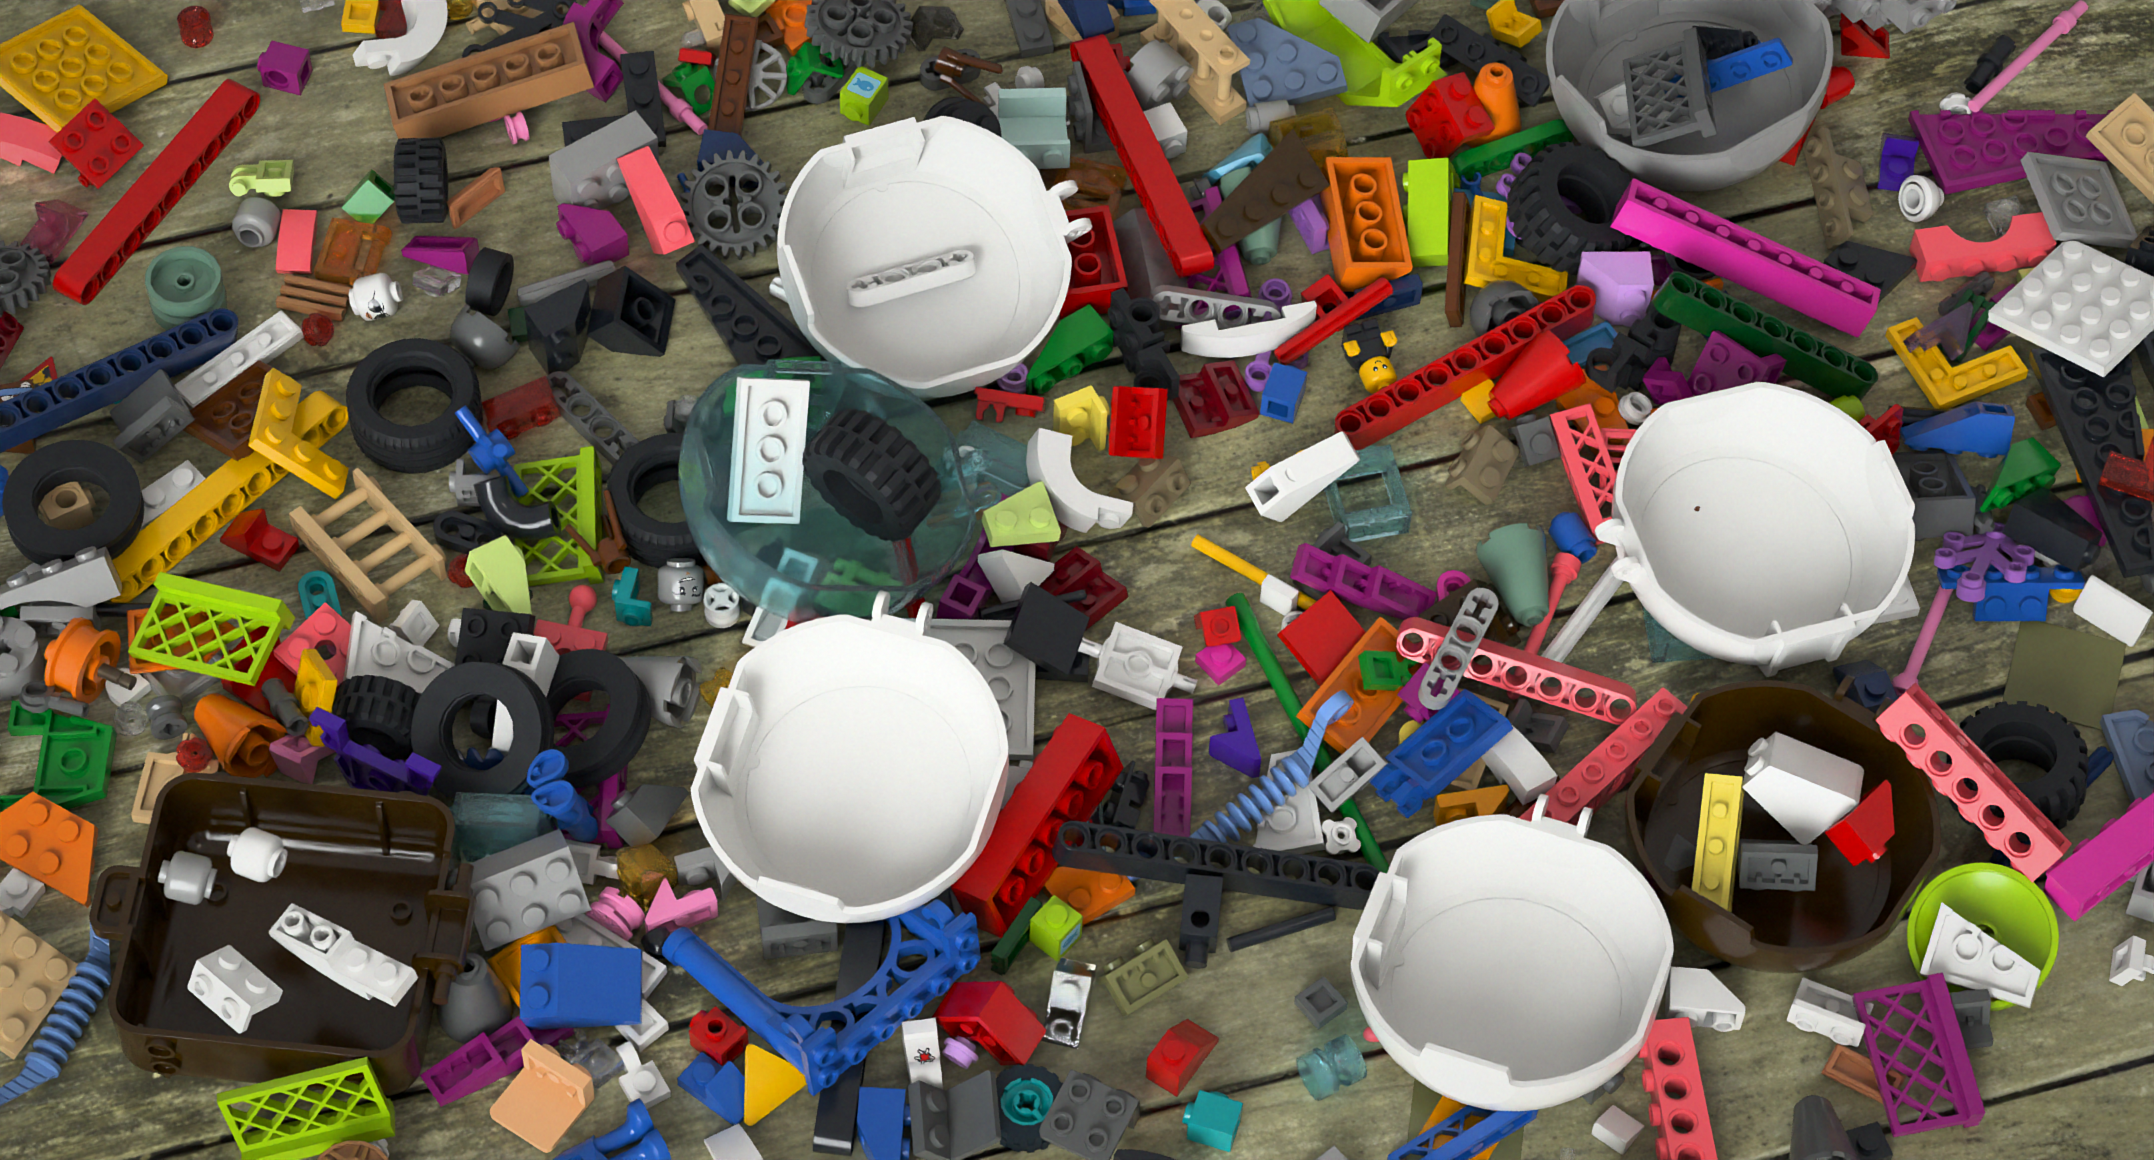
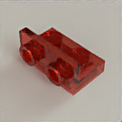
M546 376L482 402L488 420L486 423L488 430L491 433L497 428L507 440H512L518 437L520 433L531 428L546 426L553 419L562 416Z

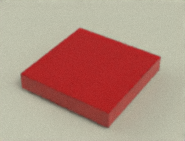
M1330 590L1281 630L1277 636L1315 682L1321 686L1366 632Z

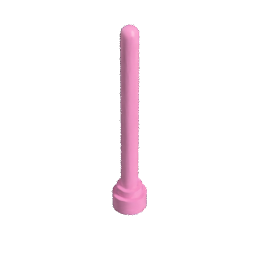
M1939 585L1905 670L1894 677L1891 682L1898 698L1915 682L1918 684L1917 676L1953 589H1942L1941 585Z

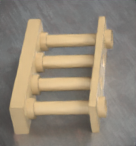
M1148 0L1158 10V23L1140 32V41L1145 46L1155 39L1159 42L1163 39L1192 65L1194 70L1187 81L1190 85L1188 92L1219 125L1244 112L1247 102L1231 86L1232 74L1248 66L1250 59L1194 0Z
M356 468L352 471L356 490L317 516L315 514L309 515L301 506L291 511L289 516L293 533L375 622L379 624L389 617L387 606L389 595L428 569L441 581L447 578L444 563L447 561V558L437 544L431 545L386 498L381 486L373 476L367 477L359 468ZM364 501L376 511L375 514L339 538H330L325 532L326 526ZM386 523L397 534L396 537L360 561L356 559L352 561L346 555L348 548ZM407 546L419 557L382 584L378 582L373 584L368 579L367 573Z

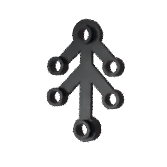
M507 0L508 4L513 8L525 6L543 12L534 18L497 9V6L492 2H483L478 8V17L481 22L485 24L494 22L514 29L483 46L479 44L469 45L463 51L462 58L470 56L472 52H482L538 34L540 30L551 25V29L562 26L567 13L559 14L556 11L557 6L566 5L570 9L576 0H521L519 2ZM485 8H491L494 11V15L487 18L481 12Z

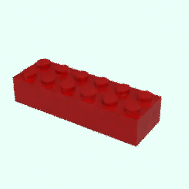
M1070 713L1066 716L1062 724L1055 728L1051 740L1042 753L1035 757L1027 775L1016 785L1013 795L1005 807L999 811L991 836L982 853L972 866L950 886L964 913L968 915L972 912L976 916L977 928L997 937H1003L1029 898L1037 897L1059 863L1052 856V847L1059 828L1068 821L1087 822L1124 767L1104 726ZM1064 841L1068 846L1073 844L1072 841Z

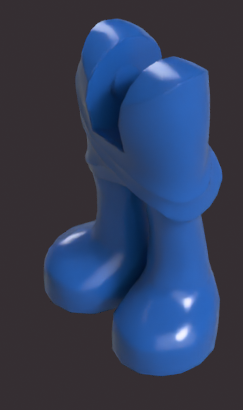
M549 749L541 752L532 761L527 772V782L536 789L531 795L533 803L545 814L557 818L558 829L566 830L575 840L584 843L593 841L598 834V822L591 816L594 812L593 806L584 797L577 794L569 782L562 780L569 769V761L558 750Z
M638 1098L627 1105L626 1121L621 1126L597 1138L593 1135L584 1142L563 1151L552 1160H671V1155L657 1128L654 1129L645 1105ZM641 1140V1142L636 1146L610 1159H607L604 1156L612 1151H615L633 1142Z

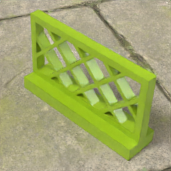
M594 446L581 447L580 455L514 464V471L523 483L524 475L539 473L543 476L532 489L526 485L529 491L525 496L523 495L520 498L515 496V498L521 504L527 506L534 499L539 503L548 502L540 493L551 482L554 483L561 490L550 501L555 504L561 517V531L566 525L571 524L586 542L597 551L598 543L604 539L601 521L603 494L602 464ZM576 467V474L566 484L557 478L564 469ZM569 494L577 499V503L565 513L557 505ZM558 536L541 539L533 548L527 545L524 540L515 538V545L522 551L526 567L535 558L545 565L537 574L527 575L528 587L588 578L590 585L604 583L603 566L595 567L590 557L573 538L568 543ZM553 541L562 549L549 560L540 553ZM569 553L578 559V568L563 570L558 566Z
M159 572L154 582L158 592L128 653L134 658L255 686L282 629L290 630L295 616L280 599ZM165 604L176 605L179 612L161 621L159 616ZM201 611L206 612L209 620L191 628L188 618ZM230 619L238 620L240 627L224 635L221 634L218 625ZM183 621L186 631L168 640L165 630ZM261 626L270 627L265 637L254 643L252 642L249 632ZM213 629L217 639L199 647L195 637ZM160 633L163 641L162 644L151 650L143 649L149 638ZM244 636L248 646L229 654L226 644ZM190 640L194 650L182 657L175 656L172 649ZM221 647L225 658L211 665L206 664L203 656ZM252 655L253 662L248 672L236 671L234 663Z
M368 1057L217 1093V1104L241 1151V1160H299L320 1155L332 1145L344 1141H365L369 1143L395 1136V1108L391 1099H386ZM360 1072L365 1077L359 1085L344 1080L346 1076ZM315 1083L327 1086L322 1094L306 1088L308 1085ZM336 1089L352 1094L347 1102L331 1097ZM279 1092L290 1095L285 1103L270 1099L269 1096ZM361 1097L374 1101L371 1103H366L358 1106L356 1105V1103L359 1101ZM299 1098L315 1103L310 1111L294 1107ZM242 1101L252 1104L248 1112L232 1108L230 1105ZM323 1107L336 1110L322 1115L318 1114ZM261 1108L277 1112L272 1120L256 1116ZM285 1116L298 1119L297 1121L281 1124ZM248 1125L260 1128V1130L244 1133Z

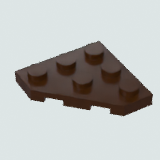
M260 360L255 362L192 408L190 412L195 420L186 426L183 431L236 461L251 455L254 449L249 447L248 443L265 375L273 367Z

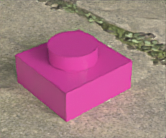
M1231 643L1206 647L1197 653L1195 662L1218 686L1246 666V658Z

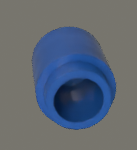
M1562 512L1552 519L1548 533L1561 552L1574 555L1581 561V564L1589 561L1597 553L1596 540L1578 513Z

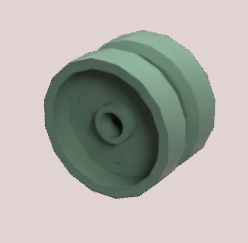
M193 246L175 247L159 254L151 261L146 270L145 286L150 298L151 311L156 322L166 331L215 309H227V295L223 285L221 268L216 258L206 250Z

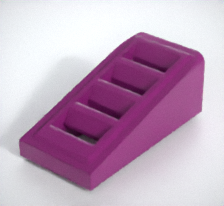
M415 236L401 251L403 257L469 275L473 262L479 253L478 239L475 237Z

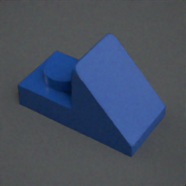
M701 1052L677 1078L678 1085L733 1126L738 1123L740 1124L744 1120L745 1077L731 1061H727L722 1067L705 1053Z

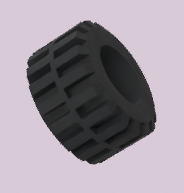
M440 137L399 138L395 145L394 191L397 215L402 224L444 223L448 214L446 203L448 201V168L445 145Z
M374 675L353 676L351 679L343 681L342 685H340L332 714L346 721L351 741L361 746L369 744L378 749L382 756L392 761H395V759H407L413 752L411 725L415 707L421 694L415 692V689L387 677Z

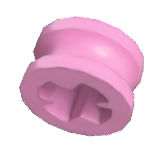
M521 111L516 112L515 117L504 116L506 130L513 145L517 144L519 139H524V141L530 139L527 124Z

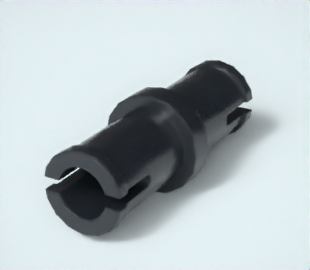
M2005 35L1998 36L1989 51L1983 53L1978 58L1976 68L1964 81L1965 87L1969 92L1977 95L1993 77L2002 72L2004 62L2016 49L2015 42L2010 37Z

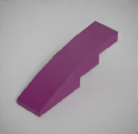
M1307 543L1298 545L1290 575L1291 579L1323 593L1331 590L1339 599L1401 620L1418 617L1422 612L1434 605L1437 592L1380 565L1371 568L1344 554L1333 556Z
M1156 699L1153 832L1190 837L1193 699Z
M517 1016L488 1037L482 1032L425 1071L420 1077L442 1107L476 1092L523 1067L521 1050L530 1039L541 1046L548 1044L554 1048L577 1032L574 1028L529 1030L520 1019V1016Z

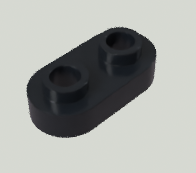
M446 511L440 514L433 524L435 539L441 546L469 555V551L482 546L480 545L482 542H491L502 537L501 532L489 521L457 511ZM451 531L457 532L455 535H448Z

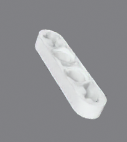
M966 250L953 251L854 279L846 286L849 304L855 307H866L967 279L976 273L974 254Z

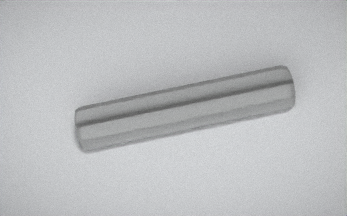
M611 260L603 261L519 287L517 289V297L521 306H529L583 279L588 282L589 287L597 285L598 279L614 272L616 269Z

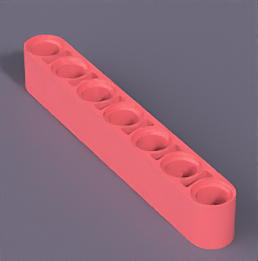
M1419 617L1407 618L1399 626L1397 649L1402 656L1420 663L1426 662L1431 665L1451 627ZM1456 630L1457 636L1462 641L1471 642L1475 640V635ZM1413 632L1419 634L1423 640L1419 643H1410L1404 636ZM1485 638L1480 642L1463 675L1467 678L1615 725L1623 724L1637 710L1636 692L1626 683ZM1447 655L1441 658L1443 666L1449 670H1457L1461 667L1459 660L1454 656ZM1477 655H1486L1492 662L1487 665H1479L1473 658ZM1512 666H1521L1526 670V673L1521 676H1514L1508 672V669ZM1546 677H1555L1561 683L1556 687H1548L1542 680ZM1581 688H1590L1595 692V695L1590 698H1582L1577 694V691ZM1616 699H1624L1630 705L1624 709H1617L1611 703Z

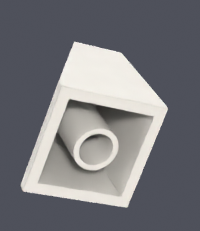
M1775 732L1766 740L1764 738L1758 739L1748 750L1749 757L1744 768L1745 776L1742 788L1802 845H1808L1859 805L1864 769L1856 763L1778 732Z

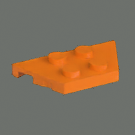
M32 791L0 813V861L44 883V885L88 908L91 904L89 892L91 874H94L95 867L93 852L97 846L98 828L94 824Z

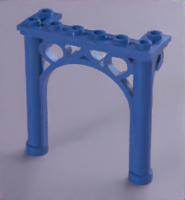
M934 899L927 906L923 904L906 913L887 918L886 920L892 932L891 945L885 961L876 974L866 984L848 996L817 1006H791L769 998L688 927H681L672 932L662 947V955L674 966H681L805 1076L808 1091L813 1096L823 1088L832 1086L840 1074L851 1065L860 1063L873 1047L880 1042L888 1040L895 1030L902 1025V1022L915 1018L928 1002L936 996L943 995L956 979L964 973L971 972L981 960L976 916L972 912L968 915L962 912L959 916L955 917L949 907L938 899ZM900 925L917 939L902 942ZM920 954L927 958V961L915 971L907 972L898 967L900 958ZM893 976L895 982L902 986L888 997V991L892 987L891 977ZM852 1011H854L855 1015L857 1016L862 1012L870 1011L857 1023H855L854 1015L851 1013ZM841 1020L846 1023V1027L837 1035L832 1027L825 1029L822 1026L819 1028L822 1021Z

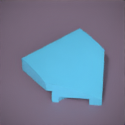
M1263 133L1254 135L1205 173L1202 178L1207 177L1212 186L1222 176L1231 171L1250 167V170H1252L1274 148L1267 141L1268 139Z

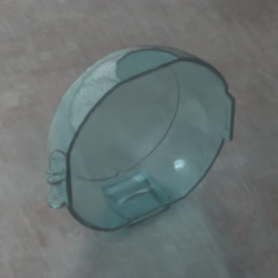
M768 359L766 365L741 364L722 374L701 394L691 411L682 437L678 463L679 492L683 513L694 543L707 564L728 587L751 604L768 613L797 623L835 615H851L871 621L874 602L880 590L890 593L887 615H893L906 609L931 592L959 561L972 538L976 525L975 513L995 505L1002 497L1000 488L996 484H984L978 487L975 474L986 470L992 464V457L988 450L975 449L968 452L964 457H960L953 433L941 418L912 392L876 371L868 368H842L841 362ZM737 377L801 379L810 381L805 447L837 411L857 408L859 411L865 410L874 417L884 419L891 427H896L906 439L911 440L917 446L916 448L920 453H924L929 460V465L934 467L937 472V479L941 483V496L937 505L909 536L911 558L905 539L897 542L880 540L878 536L872 537L866 534L863 529L856 528L850 524V521L844 516L841 517L834 511L835 508L823 500L820 492L814 489L810 483V477H807L804 468L799 524L731 522L727 520Z

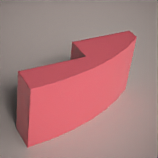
M283 209L277 246V273L312 274L313 247L316 245L317 210Z

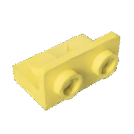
M1092 385L1055 399L1053 431L1071 435V446L1079 445L1085 439L1090 438L1099 452L1105 450L1106 436L1109 435L1107 416L1110 415L1106 399L1103 396H1098Z

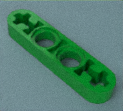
M1556 119L1463 151L1455 156L1451 163L1460 180L1461 176L1464 175L1465 179L1470 182L1473 181L1475 172H1479L1481 177L1510 168V163L1516 154L1526 153L1533 159L1545 147L1551 144H1559L1560 142H1571L1574 136L1563 119Z

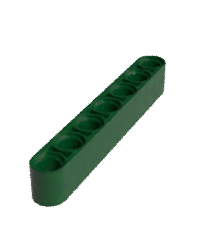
M1672 272L1652 299L1653 305L1659 313L1703 335L1710 337L1713 331L1718 330L1760 358L1777 353L1787 360L1782 373L1834 398L1854 395L1861 401L1879 378L1876 369L1867 361L1685 273Z

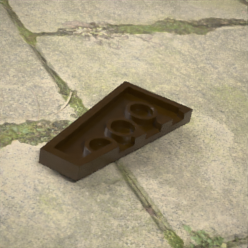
M1292 129L1200 225V228L1219 255L1323 192L1330 184L1294 129Z

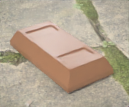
M499 167L490 168L446 202L454 229L459 228L505 192L502 172Z
M1837 1043L1821 1074L1883 1104L1870 1058ZM1889 1069L1886 1074L1888 1084L1900 1090L1906 1076L1892 1069Z

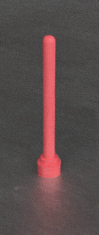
M1564 552L1555 555L1550 566L1553 580L1548 590L1549 613L1540 624L1533 626L1523 651L1535 655L1538 654L1566 584L1571 583L1572 580L1577 578L1582 566L1581 561L1574 555ZM1517 666L1513 675L1521 676L1526 673V670L1521 666ZM1506 691L1508 698L1512 700L1518 699L1521 695Z

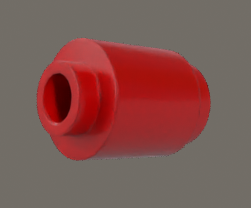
M1832 66L1829 84L1820 109H1824L1850 94V91L1854 88L1855 81L1849 69L1844 66Z

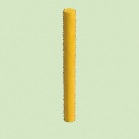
M1199 534L1192 541L1191 546L1259 585H1262L1263 580L1268 575L1267 572ZM1301 591L1298 592L1297 606L1305 611L1317 601Z

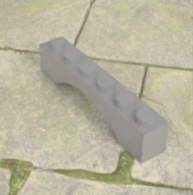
M91 546L78 551L75 554L76 558L62 562L61 559H55L40 567L41 571L30 575L27 572H20L9 577L6 580L7 583L0 585V610L24 602L46 600L67 602L87 608L120 596L123 585L107 547L96 550L95 546Z

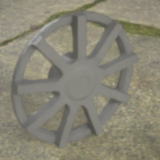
M757 39L749 85L750 106L746 105V111L760 110L773 104L781 96L787 83L786 64L779 51ZM760 49L772 55L760 64H757ZM719 57L716 59L715 65H714V68H713V80H714V82H715V79H716V73H717V66H718ZM777 61L779 63L781 73L764 72V69L773 62ZM764 79L781 80L776 93L763 83ZM760 88L770 99L756 105L754 90Z

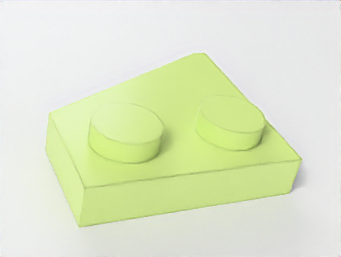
M1043 481L1025 488L983 512L982 524L990 547L1059 541L1061 529Z

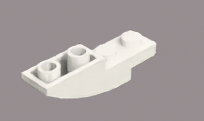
M293 903L269 930L272 938L301 960L369 1001L374 996L395 1007L418 978L413 968L354 940L350 931Z

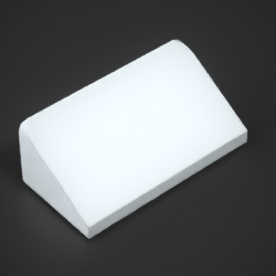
M2093 575L2088 579L2073 607L2074 613L2127 644L2129 647H2133L2144 634L2153 614L2150 609Z

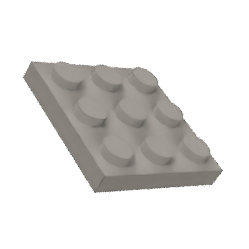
M2027 152L2020 160L2054 240L2078 241L2085 244L2128 249L2130 244L2138 237L2106 162Z

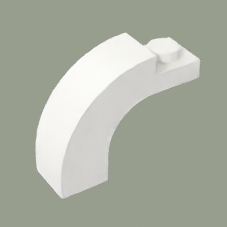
M401 0L407 23L406 35L398 38L363 41L353 53L355 66H368L370 69H377L387 65L390 76L403 74L417 67L429 55L444 33L448 15L446 0Z
M1039 428L1028 441L1026 455L1027 474L1031 485L1043 481L1057 520L1083 533H1087L1095 523L1106 529L1121 528L1132 516L1133 502L1100 495L1084 487L1076 478L1071 467L1072 436Z

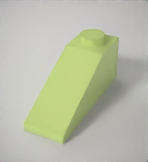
M504 535L469 551L465 572L492 610L532 615L525 559L520 548L516 545L513 546L508 537Z

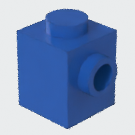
M1274 362L1262 393L1260 415L1293 424L1305 394L1307 371L1300 370L1292 365H1282Z

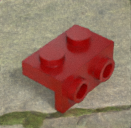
M1127 386L1113 387L1110 433L1108 438L1110 456L1163 459L1168 389Z

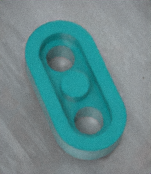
M311 571L302 576L298 583V591L305 619L307 620L325 602L342 617L332 577L323 571ZM316 591L323 592L322 594L312 595Z

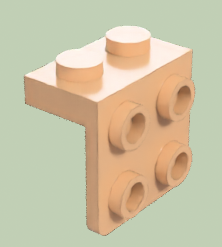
M530 1039L521 1050L524 1068L490 1108V1115L497 1123L539 1150L548 1153L556 1147L595 1099L593 1081L589 1071L578 1063L571 1065L563 1060L558 1051L548 1044L541 1046Z

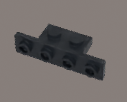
M1447 14L1442 16L1427 38L1428 41L1434 37L1442 45V52L1478 74L1482 67L1489 63L1506 65L1512 71L1517 98L1531 107L1537 106L1550 86L1548 76L1526 63L1528 60L1512 49L1510 52L1505 51L1499 47L1501 43L1486 33L1481 36Z

